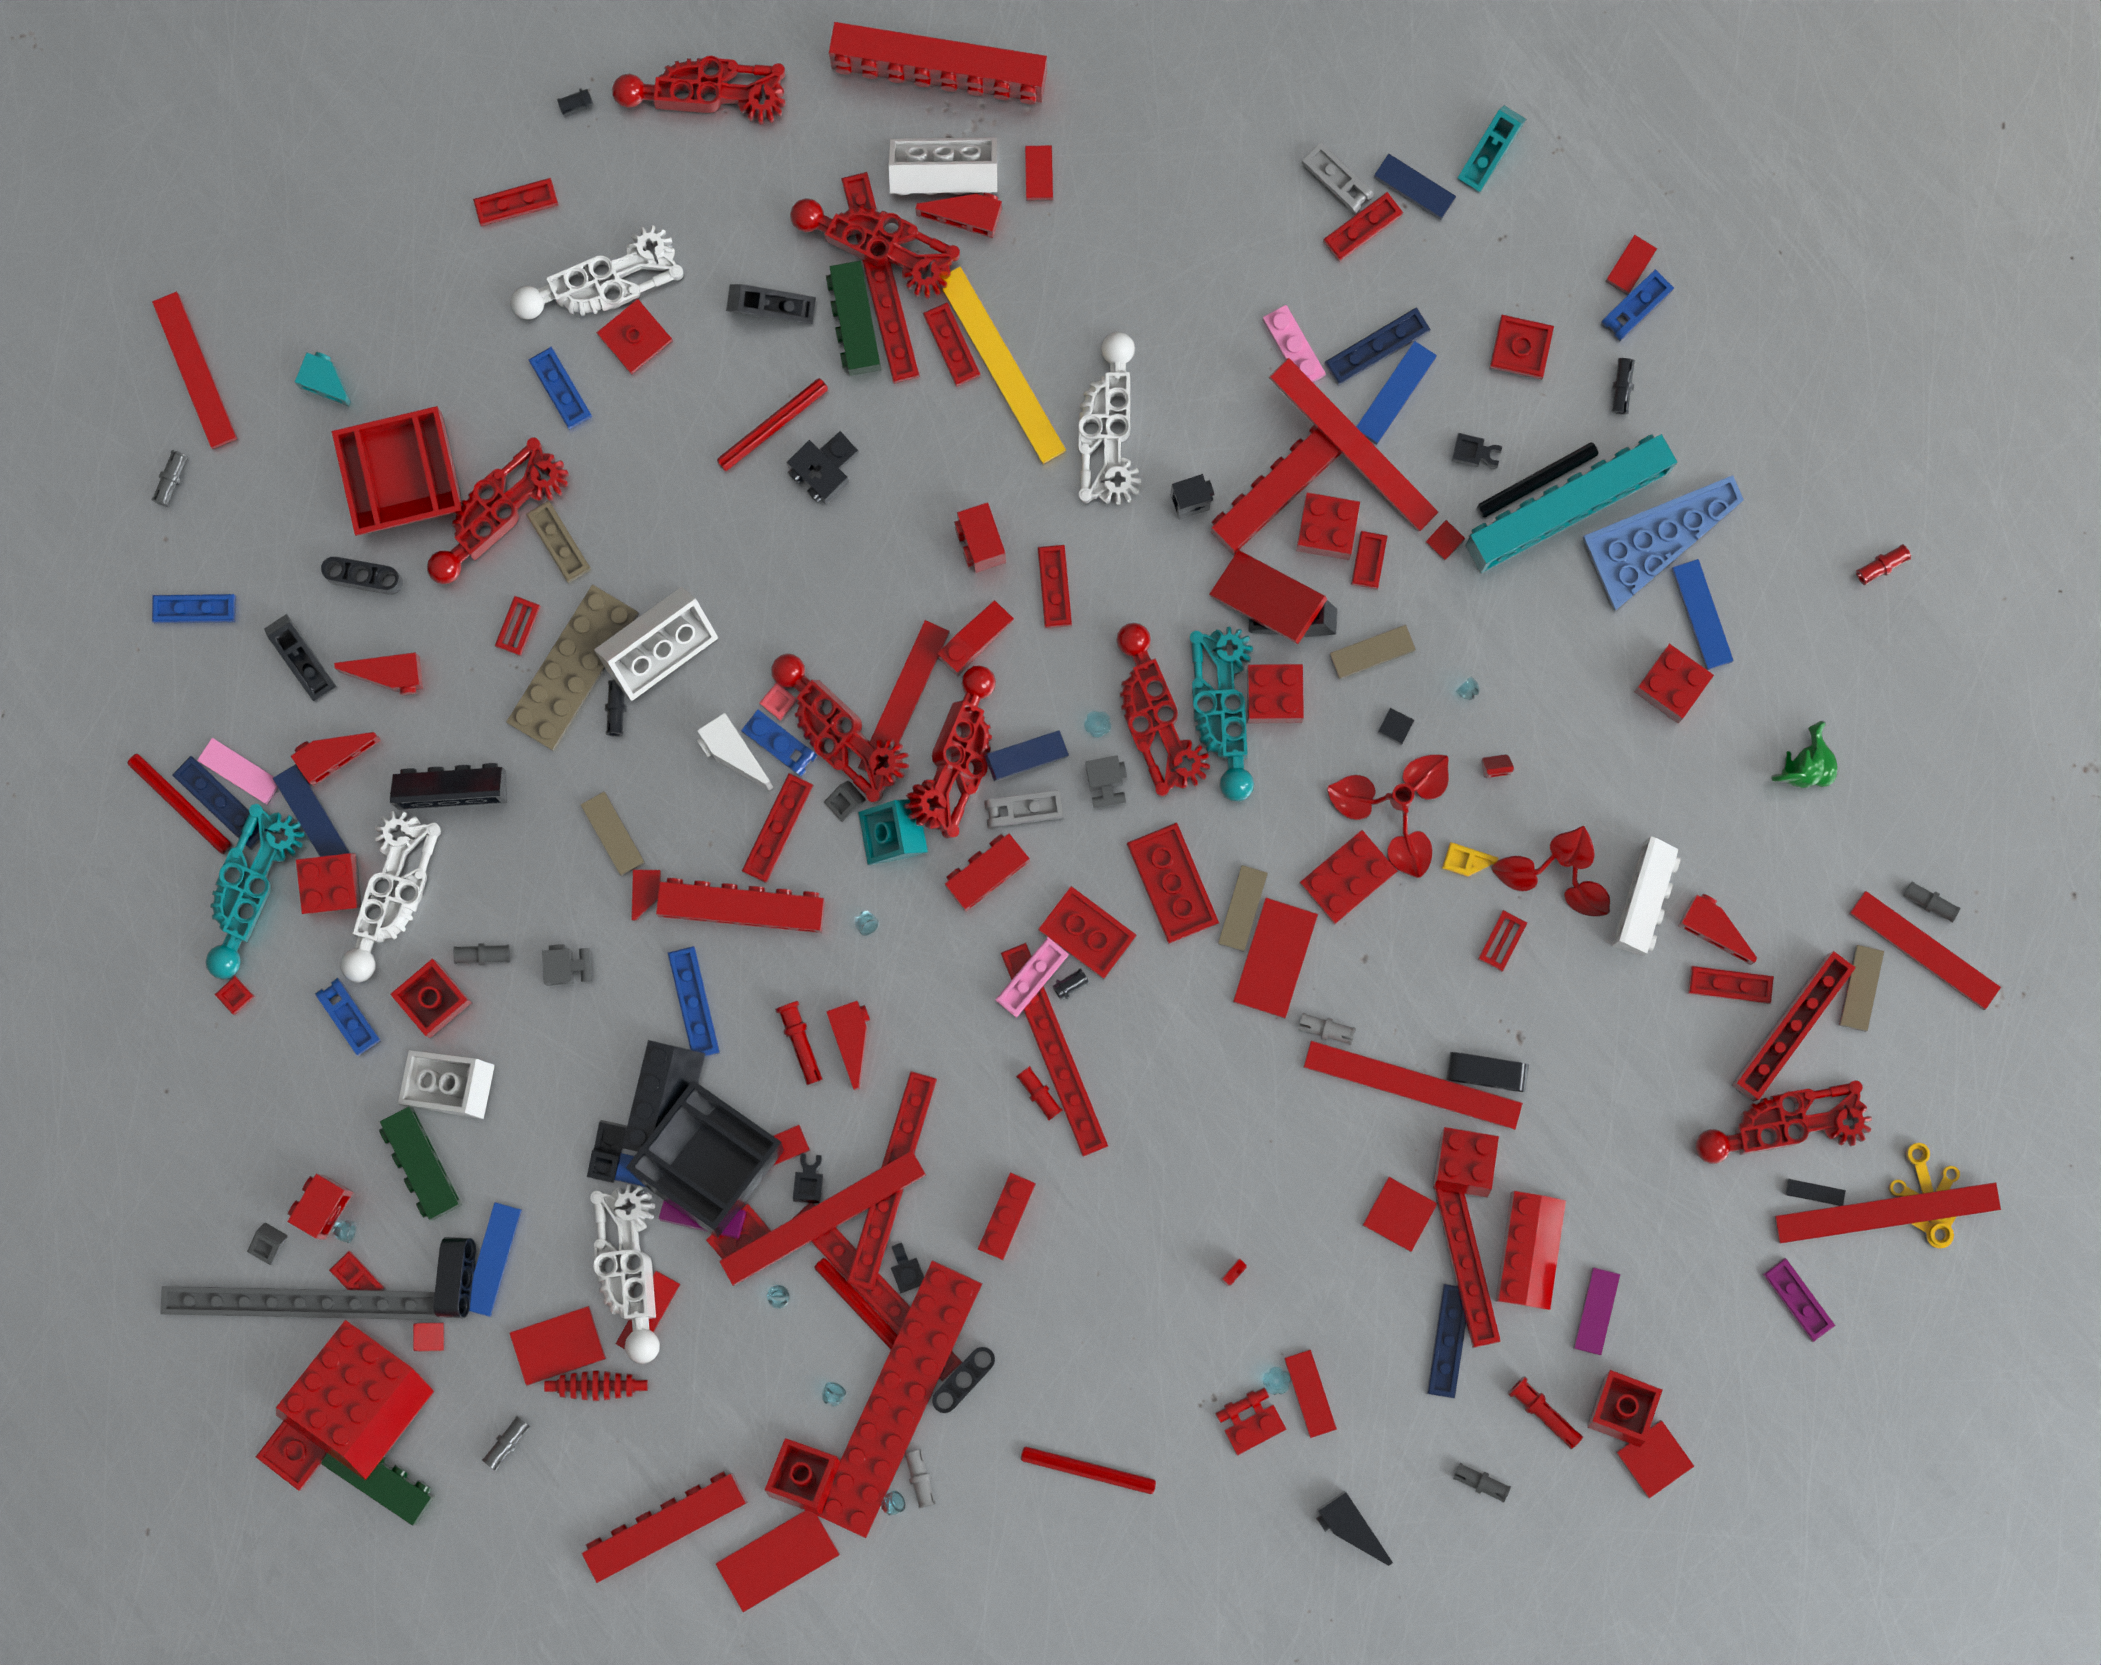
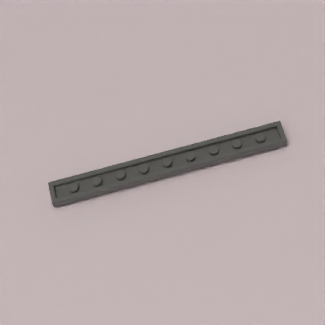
M162 1286L160 1314L439 1320L433 1309L435 1292Z

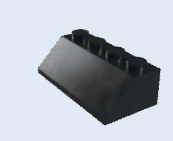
M498 763L482 764V768L471 769V765L454 766L455 770L444 771V767H429L427 772H417L414 768L401 769L400 774H393L390 804L398 810L507 803L506 771L503 767H498Z
M648 1040L622 1148L638 1152L691 1082L694 1080L699 1084L706 1053Z

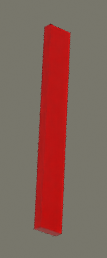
M867 172L841 178L848 207L858 208L860 205H865L867 209L876 208ZM855 234L857 243H859L862 240V237ZM878 246L871 253L874 256H882L886 249ZM862 260L893 383L919 378L891 263L888 262L886 265L878 267Z
M1287 358L1268 377L1417 531H1421L1437 515L1438 511L1290 358Z
M1026 943L1001 952L1011 980L1032 957ZM1043 986L1025 1007L1024 1013L1081 1154L1084 1157L1108 1147V1144Z
M1314 1041L1310 1042L1303 1068L1513 1130L1516 1129L1523 1103Z
M910 1071L882 1167L910 1151H913L915 1154L937 1082L936 1078ZM904 1188L868 1209L847 1278V1284L871 1291L874 1290Z
M910 1151L719 1262L731 1284L735 1286L923 1178L926 1174L914 1152Z
M1994 1182L1775 1216L1779 1243H1787L2001 1210L1997 1183Z
M808 1203V1204H807L798 1214H796L793 1218H795V1217L799 1216L800 1214L804 1213L805 1211L811 1209L812 1207L815 1206V1204H814V1203ZM834 1228L811 1242L847 1279L856 1248L837 1228ZM879 1273L873 1291L852 1285L898 1334L910 1309L908 1303ZM953 1351L939 1378L942 1382L962 1363Z

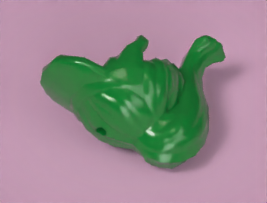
M1819 721L1808 728L1811 734L1812 745L1804 748L1793 761L1791 760V752H1786L1785 767L1782 769L1781 774L1771 776L1772 781L1786 782L1800 788H1808L1813 785L1826 787L1835 781L1838 768L1837 760L1822 736L1826 722Z

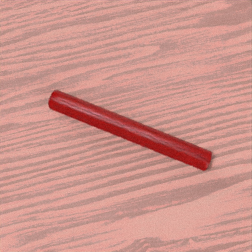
M820 378L816 379L717 459L720 467L725 471L729 470L827 392L828 387Z
M134 754L128 760L127 764L219 853L225 854L231 848L232 843L139 754Z
M822 1258L814 1266L815 1270L876 1335L892 1349L898 1336L896 1332L850 1284L846 1283V1279L826 1258Z
M1024 1447L1022 1450L1021 1460L1023 1462L1147 1494H1153L1155 1491L1156 1481L1154 1479L1030 1447Z

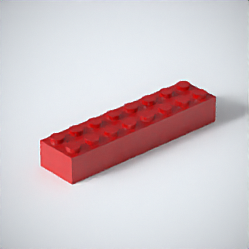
M834 22L829 48L831 69H835L837 73L843 75H850L851 72L860 73L863 77L869 79H877L879 76L888 78L889 81L894 83L910 81L919 87L941 86L942 90L955 92L957 89L966 90L968 94L974 96H982L985 93L994 95L993 97L999 100H1009V97L1016 98L1025 104L1042 103L1047 75V56L839 22Z

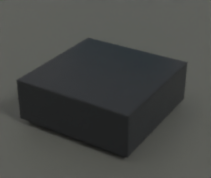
M1390 708L1378 733L1402 745L1414 719Z

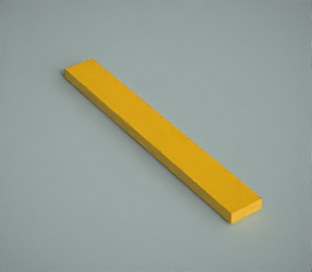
M961 266L950 272L951 276L944 279L947 282V287L941 289L1043 465L1065 453L1066 449Z

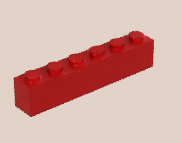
M1315 425L1309 430L1311 435L1304 441L1301 438L1298 439L1290 447L1291 453L1285 459L1281 456L1270 466L1272 471L1266 477L1260 475L1251 484L1253 489L1246 496L1241 493L1231 503L1233 508L1227 514L1222 511L1211 522L1214 525L1211 528V534L1232 555H1235L1238 550L1342 454Z
M667 878V882H660L656 911L658 917L822 933L825 899L820 898V893L803 891V896L792 895V890L776 889V893L765 892V888L759 886H749L748 890H739L736 884L722 883L721 888L710 887L711 882L694 881V885L683 884V879Z
M1835 951L1827 954L1738 1075L1732 1086L1753 1102L1759 1100L1856 967Z
M723 1471L710 1478L712 1484L702 1489L699 1484L685 1491L686 1498L677 1502L674 1497L661 1504L662 1510L652 1515L648 1511L635 1518L637 1524L627 1528L626 1524H623L610 1531L613 1537L602 1541L601 1537L586 1544L588 1550L582 1552V1555L596 1583L748 1503L734 1474L731 1473L726 1476Z

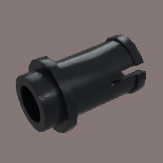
M580 88V92L558 98L557 101L562 114L566 115L583 107L588 109L589 105L593 104L588 89L582 90Z
M1078 969V971L1061 981L1059 979L1056 980V984L1052 987L1060 1000L1064 998L1069 999L1070 994L1089 984V981L1082 969Z

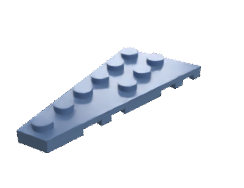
M1733 475L1583 536L1584 543L1614 612L1744 500Z

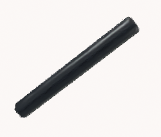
M1593 442L1586 444L1479 503L1477 506L1478 511L1482 517L1491 515L1595 458L1599 454L1597 447Z

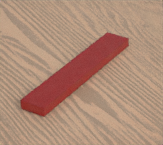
M176 291L152 301L210 447L215 449L237 440L238 438L179 293Z
M924 621L870 742L880 738L884 743L887 739H893L894 746L900 743L938 660L937 653L944 647L949 636V630L929 621ZM883 757L882 759L885 761L883 767H889L887 762L889 757ZM861 759L858 769L867 772Z
M1865 891L1849 914L1981 1009L1986 1010L2001 989L1998 984L1869 892Z
M1434 1189L1472 1348L1499 1343L1501 1340L1465 1194Z

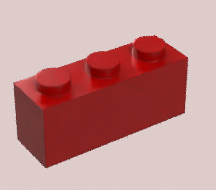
M1010 833L1005 837L1002 834L998 835L989 843L990 849L985 853L978 851L968 859L970 864L962 871L960 868H957L946 877L948 882L945 883V887L965 912L1030 862V858Z
M1010 1172L978 1247L979 1251L1004 1261L1036 1183Z

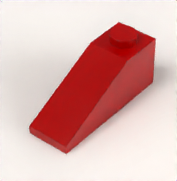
M983 193V195L971 194L917 203L915 210L916 216L993 238L1002 211V201L998 200L997 196L989 193Z
M994 600L937 653L938 659L959 677L1014 618Z
M416 652L334 663V667L339 673L394 692H400V695L416 694L417 689H423L420 657Z
M375 732L314 740L311 743L306 741L295 748L294 751L296 753L291 755V758L308 783L315 786L377 744L381 739Z
M1706 894L1694 896L1678 926L1749 965L1754 964L1757 956L1724 910L1716 905L1717 900Z
M854 1001L826 1012L853 1090L856 1091L860 1089L868 1030L866 1022L870 1021L866 1006H860L858 1001Z

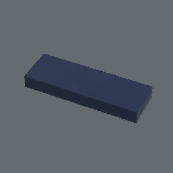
M1389 153L1373 177L1442 220L1456 199L1454 194Z
M1060 730L988 753L984 757L993 780L997 781L1064 759L1069 756Z

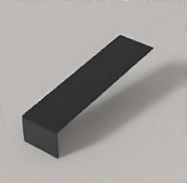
M1789 1178L1786 1195L1843 1206L1846 1190Z

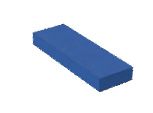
M552 346L528 359L569 430L592 417Z
M234 594L152 595L153 623L235 622L236 596Z

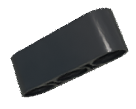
M341 557L326 558L321 565L323 576L331 584L393 595L398 593L403 585L400 574L390 566ZM335 565H340L342 567L341 573L336 577H331L329 575L330 569ZM361 570H367V579L362 582L356 581L357 573ZM387 575L395 576V581L391 586H383L382 584L383 578Z
M1450 1052L1446 1080L1525 1092L1529 1064Z
M444 1237L440 1243L433 1303L434 1313L437 1317L463 1319L469 1313L476 1245L472 1238Z
M987 1347L976 1348L941 1385L932 1398L933 1406L937 1411L948 1413L954 1410L995 1364V1355L992 1350ZM985 1351L990 1355L991 1362L987 1367L982 1368L975 1363V1356L978 1352ZM960 1372H967L971 1375L972 1383L969 1387L961 1388L957 1385L956 1377ZM943 1392L949 1393L953 1398V1404L946 1409L941 1408L937 1403V1397Z

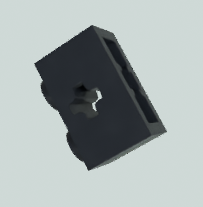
M810 440L787 461V466L790 469L787 472L789 476L798 484L802 481L809 488L807 493L817 503L822 500L827 505L849 483L848 477ZM811 471H820L821 478L819 479L816 476L812 478Z
M1203 474L1172 484L1170 496L1178 519L1180 520L1210 510L1214 490L1210 480L1205 481Z

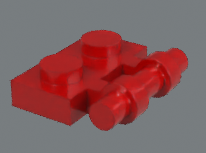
M1265 1387L1256 1392L1254 1390L1246 1394L1247 1397L1234 1404L1230 1402L1224 1405V1409L1215 1413L1220 1423L1229 1418L1231 1419L1233 1426L1224 1431L1237 1456L1287 1430L1274 1405L1263 1409L1260 1402L1269 1398ZM1253 1407L1256 1414L1241 1421L1238 1414Z

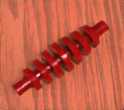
M599 1370L593 1371L592 1380H589V1373L586 1371L582 1372L581 1380H578L577 1373H571L570 1381L566 1380V1374L560 1375L557 1381H544V1392H557L560 1398H566V1392H570L571 1399H577L578 1392H581L582 1400L588 1401L589 1392H592L593 1401H599L600 1391H603L605 1401L611 1399V1391H615V1399L622 1398V1391H626V1397H633L635 1391H648V1380L633 1379V1374H627L626 1380H622V1373L617 1372L615 1373V1380H611V1372L604 1371V1380H600Z

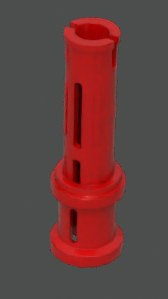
M795 1001L775 1010L776 1013H780L785 1027L784 1035L790 1038L806 1085L823 1080L807 1039L805 1032L807 1024L802 1021L799 1013V1002Z
M1525 1376L1522 1377L1510 1389L1508 1395L1510 1397L1514 1396L1526 1407L1525 1411L1527 1413H1534L1570 1449H1573L1582 1440L1583 1436L1545 1401L1546 1398L1543 1393H1538L1527 1382L1528 1379Z

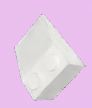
M726 713L697 730L701 736L697 741L707 757L713 755L717 762L768 791L773 789L770 780Z
M409 1050L398 1104L484 1119L494 1065L474 1058Z

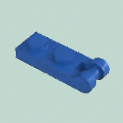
M1655 269L1601 323L1606 328L1610 327L1616 333L1614 336L1621 341L1674 290V287ZM1621 314L1628 320L1624 326L1617 320Z
M759 709L741 730L800 777L806 772L804 768L810 761L813 762L818 756ZM797 750L802 755L795 762L790 757Z
M336 978L331 982L332 985L325 990L320 989L315 995L355 1054L359 1056L380 1042L381 1039L359 1009L339 978ZM339 994L342 1000L333 1005L330 999Z

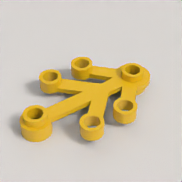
M1914 1143L1907 1148L1906 1158L1915 1166L1922 1193L1934 1192L1926 1165L1930 1158V1150L1923 1143ZM1915 1149L1921 1152V1157L1918 1160L1912 1156V1152ZM1955 1166L1945 1167L1941 1173L1942 1180L1935 1191L1950 1189L1953 1182H1956L1960 1177L1959 1169ZM1949 1169L1955 1172V1177L1952 1180L1946 1176V1172ZM1899 1179L1890 1182L1888 1187L1889 1192L1893 1196L1919 1194L1907 1187L1906 1183ZM1895 1183L1901 1184L1902 1191L1900 1193H1896L1893 1190ZM1956 1217L1912 1223L1911 1225L1926 1233L1927 1242L1932 1247L1941 1249L1948 1247L1954 1239V1231L1951 1226ZM1938 1229L1944 1233V1237L1941 1240L1935 1237V1232Z

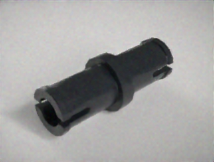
M1618 358L1616 382H1613L1612 386L1615 389L1612 413L1629 414L1630 393L1634 390L1632 378L1635 360Z
M614 679L608 681V703L605 704V711L607 712L606 735L618 737L619 735L623 736V716L627 706L624 704L625 693Z

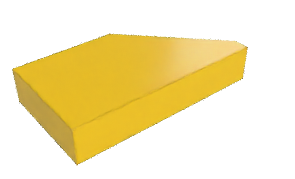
M1450 842L1441 869L1469 877L1493 865L1498 861V857Z

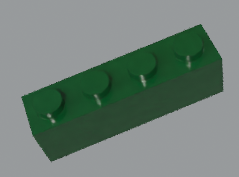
M860 260L829 266L831 274L826 275L828 291L834 290L835 300L830 301L833 317L839 316L840 326L835 327L838 343L843 342L845 352L840 353L842 368H848L850 376L881 371L862 262Z
M408 1106L379 1121L382 1126L379 1129L380 1135L386 1144L390 1143L395 1151L391 1156L398 1169L403 1167L407 1175L404 1178V1182L410 1193H416L419 1199L416 1206L422 1217L427 1216L429 1220L433 1221L462 1206L414 1108Z
M326 1454L320 1463L321 1465L412 1526L417 1525L435 1498L430 1493L431 1487L420 1480L415 1483L407 1478L409 1473L395 1464L392 1468L384 1462L385 1456L365 1481L330 1454Z

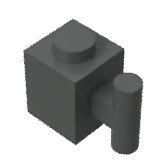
M1118 755L1086 761L1085 766L1090 791H1102V796L1092 797L1093 807L1099 808L1126 803L1125 793H1113L1112 788L1122 786V778H1127L1125 763L1119 762Z
M564 944L549 945V950L542 951L544 984L547 986L575 984L574 972L580 971L581 982L592 981L590 948L579 949L580 959L573 960L572 950L565 949Z

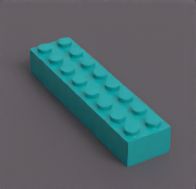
M1653 434L1641 439L1638 442L1639 445L1634 449L1630 450L1629 447H1626L1615 453V457L1611 461L1606 462L1604 459L1590 467L1592 470L1587 472V474L1582 475L1579 472L1568 478L1567 483L1559 488L1558 485H1554L1543 492L1544 495L1535 501L1533 497L1522 502L1519 505L1520 508L1515 512L1511 513L1510 510H1507L1496 516V521L1489 526L1486 523H1482L1472 529V533L1469 535L1465 546L1480 573L1489 570L1669 474L1677 464V460L1663 435L1660 434L1655 438Z

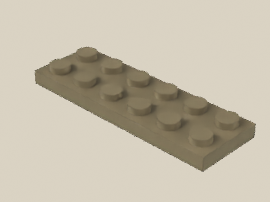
M592 584L506 723L554 751L605 670L594 649L636 620L639 612Z

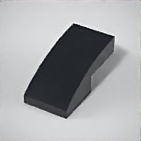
M604 1120L599 1121L587 1177L614 1183L620 1155L623 1150L622 1145L627 1125Z

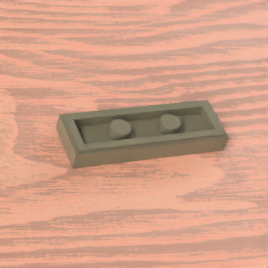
M549 500L526 513V516L568 584L591 570Z
M1404 625L1331 652L1329 655L1338 678L1342 679L1412 653L1416 649L1408 628Z
M605 792L581 804L621 876L645 863Z
M1244 865L1241 866L1218 944L1239 951H1245L1267 878V872Z
M1856 945L1852 965L1856 968L1848 980L1839 1026L1868 1031L1884 951Z

